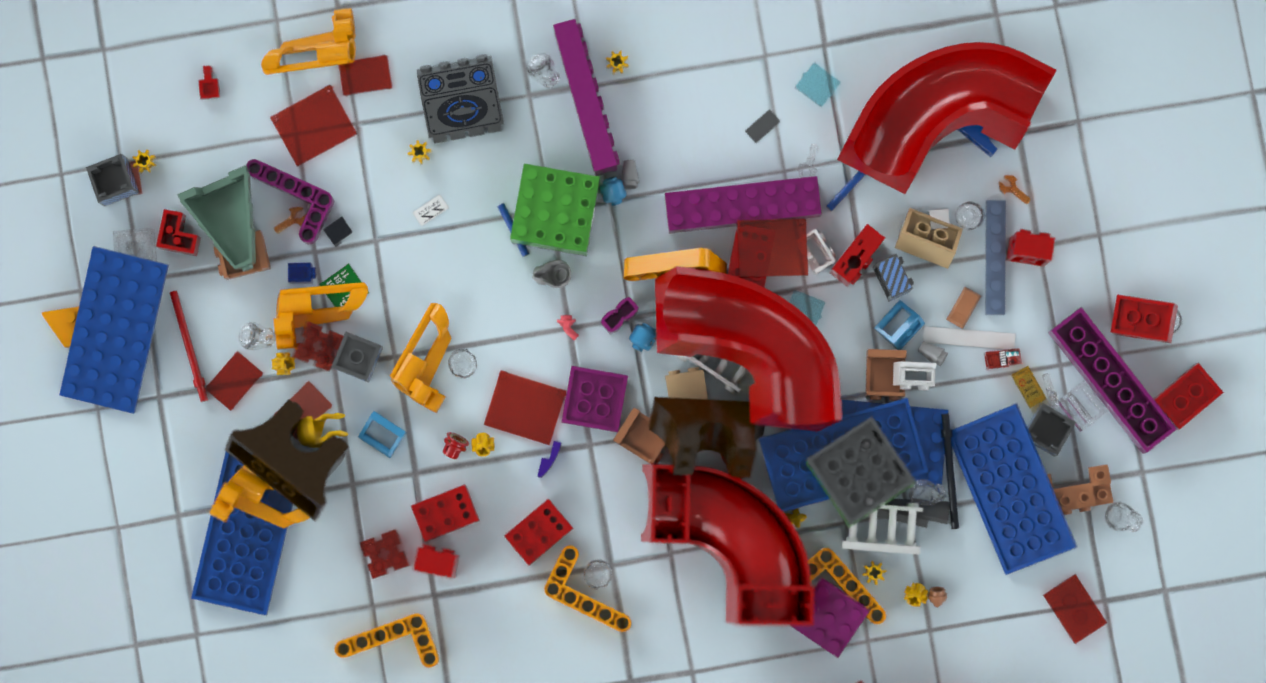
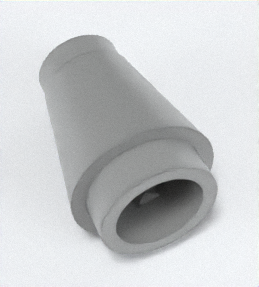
M625 160L623 161L621 180L625 189H635L639 183L635 161Z
M924 341L918 349V352L931 363H936L939 366L943 364L948 355L944 351L945 349Z

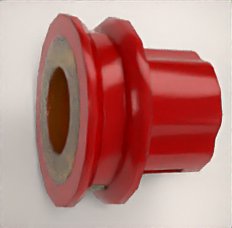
M448 432L447 437L444 438L446 445L442 453L447 457L457 459L461 451H466V446L469 445V442L456 433Z

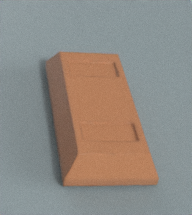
M964 287L946 320L963 329L981 295Z

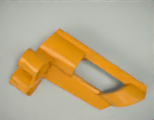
M352 8L333 11L332 21L334 30L332 32L283 42L279 49L270 50L261 62L263 73L269 75L353 63L356 47ZM313 50L317 52L318 60L280 66L282 55Z
M361 282L280 290L277 298L276 318H274L277 350L297 348L295 328L349 319L352 312L357 310L365 301L368 294V286ZM350 292L347 302L342 307L312 309V295Z
M430 303L391 372L390 380L397 389L408 395L413 401L437 413L446 396L438 393L439 391L430 387V384L452 338L448 332L449 319L444 307L438 303ZM431 320L437 327L438 336L423 361L413 355L412 352Z
M246 466L240 468L228 483L225 482L209 512L210 515L227 522L233 508H236L281 528H286L294 523L310 518L298 508L289 513H282L261 502L260 499L265 490L275 489Z

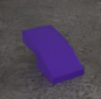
M553 442L550 459H541L537 477L542 478L550 470L559 454L561 442Z

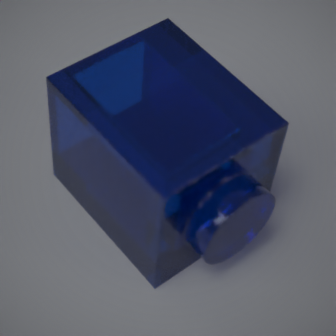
M311 262L288 263L289 284H313V279H316V267H313Z

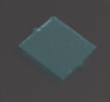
M814 62L808 71L803 73V77L795 88L822 107L827 99L833 96V92L840 84V81Z
M794 290L790 303L804 313L816 326L818 320L822 318L821 312L825 302Z

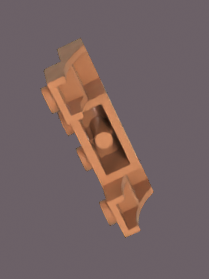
M1108 464L1088 468L1090 483L1053 489L1064 515L1072 514L1073 509H1079L1080 512L1090 511L1091 506L1113 503ZM1047 474L1050 483L1053 487L1051 474Z

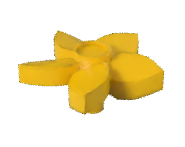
M798 508L794 509L792 514L785 513L790 522L794 523V526L800 528V522L807 518L805 514L799 512Z

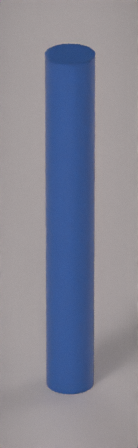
M858 171L826 207L832 211L866 174Z
M503 203L497 207L511 233L513 220ZM517 244L523 257L530 254L525 245Z

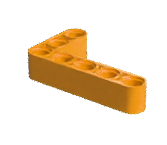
M706 248L629 257L624 259L623 278L628 281L655 279L676 266L727 274V263Z
M571 545L564 547L544 588L546 595L620 632L629 630L631 619L627 615L565 585L578 560L579 551ZM567 549H573L576 552L574 559H566L565 551ZM564 566L567 569L565 577H559L556 574L558 567ZM553 583L559 587V591L555 595H551L548 592V586ZM568 592H573L576 595L575 602L568 603L565 600V595ZM587 600L591 601L594 606L590 612H586L582 607L583 603ZM608 609L611 612L610 619H601V610ZM622 617L628 620V626L624 629L619 628L617 625L618 619Z
M822 548L808 560V563L814 564L817 569L815 574L810 575L811 581L826 570L840 588L859 602V598L862 595H866L869 598V603L865 607L870 609L866 618L871 623L881 624L886 618L884 609L833 550ZM824 551H828L831 554V559L828 562L821 560V553ZM836 566H841L844 570L843 575L840 577L835 576L833 573ZM850 580L856 583V589L852 592L846 588V584ZM874 610H879L882 614L881 619L878 621L872 619V612Z
M419 613L341 640L335 645L336 655L345 658L411 634L422 664L430 668L439 662V654L426 618ZM416 616L422 620V625L419 628L412 625V619ZM400 623L403 625L404 631L402 634L394 632L395 624ZM378 630H383L386 634L383 641L376 639V632ZM421 635H426L429 639L426 646L419 644L418 639ZM360 637L367 639V645L364 648L359 647L357 643ZM343 643L349 647V652L345 655L339 651V647ZM432 653L435 656L433 664H428L425 661L426 654Z

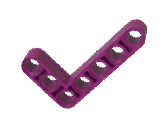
M252 159L248 161L246 166L252 178L311 204L299 230V237L305 244L315 243L333 207L334 199L332 195L319 187L259 160ZM256 164L259 165V172L251 173V167ZM270 173H277L275 181L268 180ZM289 180L295 182L292 189L285 188V184ZM306 188L312 189V194L309 197H304L302 194ZM323 196L329 197V202L326 205L320 204V199ZM320 213L321 220L313 222V214ZM306 231H313V237L311 239H304V233Z

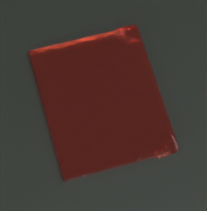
M331 85L270 117L297 167L357 135Z
M806 219L737 220L739 277L808 276Z
M501 370L484 425L550 445L567 390L558 389Z

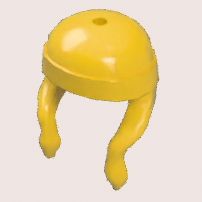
M326 413L316 419H312V416L300 419L297 426L298 441L301 445L308 448H320L323 442L333 435L339 437L347 436V432L338 430L330 431L321 437L324 423L327 419H341L345 417V414Z

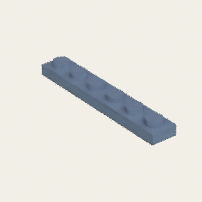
M986 200L985 315H1005L1006 200Z

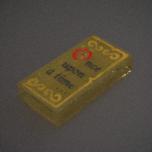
M1029 366L1011 375L1029 409L1047 399Z

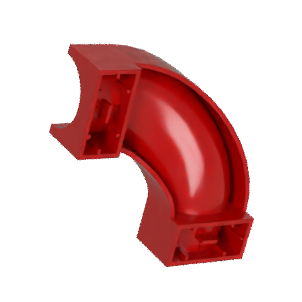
M961 43L929 52L900 68L878 87L863 108L837 160L906 194L927 153L940 140L957 129L969 125L983 126L981 133L1015 150L1031 124L1030 120L1057 70L1021 51L995 43Z
M676 266L655 279L657 353L692 357L696 354L712 356L734 362L747 369L752 374L755 384L749 386L751 424L820 431L842 420L840 379L834 354L820 330L797 307L758 284L721 272Z
M642 464V472L646 476L648 485V516L645 530L641 534V542L687 543L701 548L715 558L722 567L726 577V623L735 625L814 626V586H811L810 567L806 551L793 524L769 497L748 482L738 477H731L730 474L720 470L695 466L693 475L673 474L672 465Z

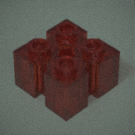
M307 321L300 334L304 338L303 342L296 344L291 357L304 363H308L309 360L314 361L313 367L329 372L335 357L331 356L332 351L339 349L344 336L331 330L323 333L321 332V326ZM318 341L320 342L319 346L322 348L316 352L313 344H316Z
M397 529L381 534L382 540L377 541L373 537L359 543L364 557H370L372 562L367 564L372 579L389 574L387 570L393 567L394 571H398L411 566L406 551L400 552L399 545L403 543ZM383 549L390 552L386 560L380 556Z

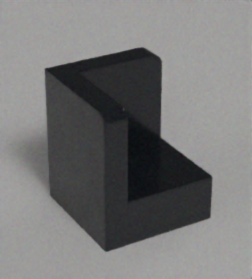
M340 217L323 229L335 247L342 243L341 240L352 234L351 228L343 217Z

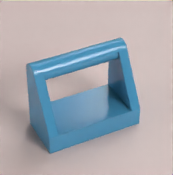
M899 300L874 329L894 348L901 350L925 323L920 315ZM901 309H904L910 317L892 336L888 335L883 329Z
M373 411L358 438L391 458L407 432ZM373 421H376L398 436L391 449L366 434Z

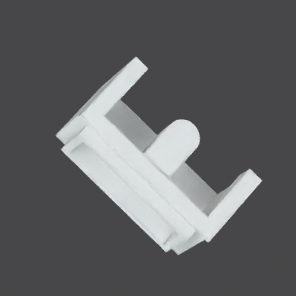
M816 229L795 242L815 275L836 262L834 258L837 257L831 247L828 248L824 243L826 238L821 231L818 232ZM814 238L828 261L821 266L806 244V241Z
M894 362L893 386H900L902 390H911V386L918 387V390H929V387L935 386L936 363ZM905 371L926 372V381L905 380Z

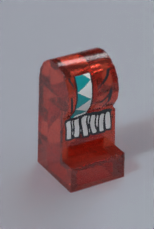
M1020 348L984 353L986 370L1022 364Z

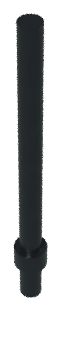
M941 414V438L944 440L951 529H959L951 443L953 432L950 429L949 414Z

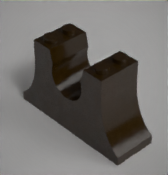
M654 397L649 421V430L664 441L670 452L673 474L693 475L697 453L710 450L718 452L727 460V470L731 477H751L757 450L755 441L763 436L765 426L750 423V401Z
M288 399L263 424L251 429L234 430L229 436L225 451L312 520L316 521L327 503L325 499L326 480L341 464L349 446L342 438L333 435L324 441L323 445L314 452H302L294 447L290 437L293 436L304 411L298 403Z

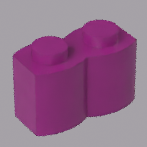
M627 297L618 303L615 310H611L603 316L601 325L609 334H613L623 326L624 322L631 320L637 314L639 307L630 297Z

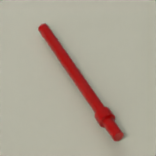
M172 291L170 296L193 373V384L197 388L200 401L205 402L208 401L204 387L206 385L205 380L201 377L177 291Z

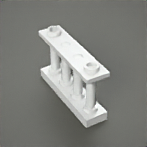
M676 355L682 361H690L725 385L724 389L734 394L736 392L739 394L741 391L737 385L747 371L744 367L740 366L732 380L728 381L721 374L730 361L722 359L715 371L705 365L710 356L702 355L697 360L694 357Z
M907 503V506L884 505L879 509H889L888 537L885 543H877L878 539H876L878 509L869 516V530L866 542H860L856 538L857 523L849 528V537L846 540H842V549L920 555V546H916L914 541L916 512H923V508L919 507V503ZM897 510L909 511L907 541H905V545L897 544V541H895Z

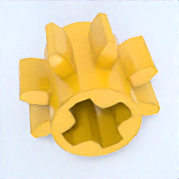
M621 50L619 54L611 51V58L606 57V61L610 62L606 68H612L613 74L616 71H620L623 74V68L629 67L627 63H624V61L628 60V56L623 57ZM620 59L621 64L614 66L613 61Z
M417 140L416 145H409L412 152L407 154L408 156H414L412 159L413 163L418 160L422 165L424 159L430 160L427 153L432 151L431 149H426L427 142H424L422 145ZM422 149L424 154L417 156L416 150Z
M148 149L145 153L138 150V155L132 157L136 160L133 167H140V173L144 170L150 173V168L156 166L153 163V159L156 156H149L150 151ZM144 157H145L146 159H148V160H146V163H147L146 165H143V164H142V162H143L142 158H144Z
M289 352L276 353L277 357L272 359V369L277 371V375H290V371L295 369V358L290 357Z
M487 433L477 434L476 439H471L472 452H476L481 457L488 456L490 451H494V437L490 438V435Z
M871 561L870 567L864 565L867 571L862 576L868 577L867 583L874 580V584L877 585L878 579L885 580L882 577V573H885L886 570H881L880 568L882 563L875 566L874 561ZM873 567L879 571L875 579L872 575H869Z
M912 583L911 587L906 586L904 599L907 600L909 605L920 607L921 602L926 604L928 590H926L924 585Z

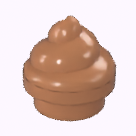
M932 587L930 592H928V599L937 608L947 599V593L943 587Z

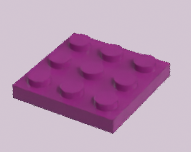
M571 366L561 423L618 433L628 375Z
M821 578L814 588V626H790L839 658L870 609L824 578Z

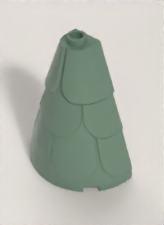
M246 165L228 172L229 176L204 187H193L177 194L182 205L214 242L217 250L235 270L242 269L243 272L253 269V264L256 263L251 179Z

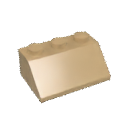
M909 208L895 248L948 269L956 253L963 228ZM930 221L948 228L931 230Z

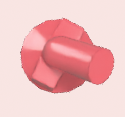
M561 315V319H557V322L563 327L564 332L572 340H575L579 335L571 326L576 322V319H572V315Z

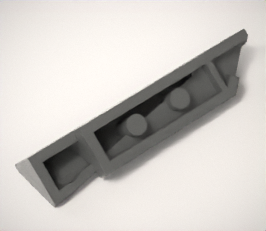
M894 498L885 504L907 506V503H919V507L923 508V512H916V526L927 528L928 520L948 524L950 507L949 502ZM878 509L877 517L889 520V509ZM897 510L896 521L908 524L909 511Z

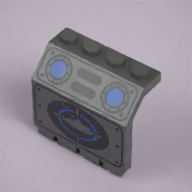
M479 55L476 59L462 58L455 63L442 62L439 63V66L431 67V65H425L417 69L428 136L433 138L434 144L446 142V135H450L451 140L466 138V131H469L470 137L484 135V128L488 129V134L501 131V125L504 124L492 56Z

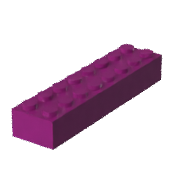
M575 19L554 24V34L594 174L599 176L617 171V165H620L617 151L612 149L614 147L612 133L607 132L609 122L607 115L602 114V110H604L602 97H597L599 87L596 78L591 76V74H594L591 59L587 60L586 56H589L586 42L581 41V38H583L581 24H577Z
M817 176L665 193L669 234L737 226V224L751 225L820 217L822 214Z
M1082 307L1048 332L1142 454L1150 451L1177 430Z

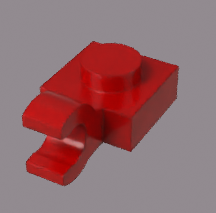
M211 65L203 66L204 79L198 80L200 99L220 98L219 79H213Z

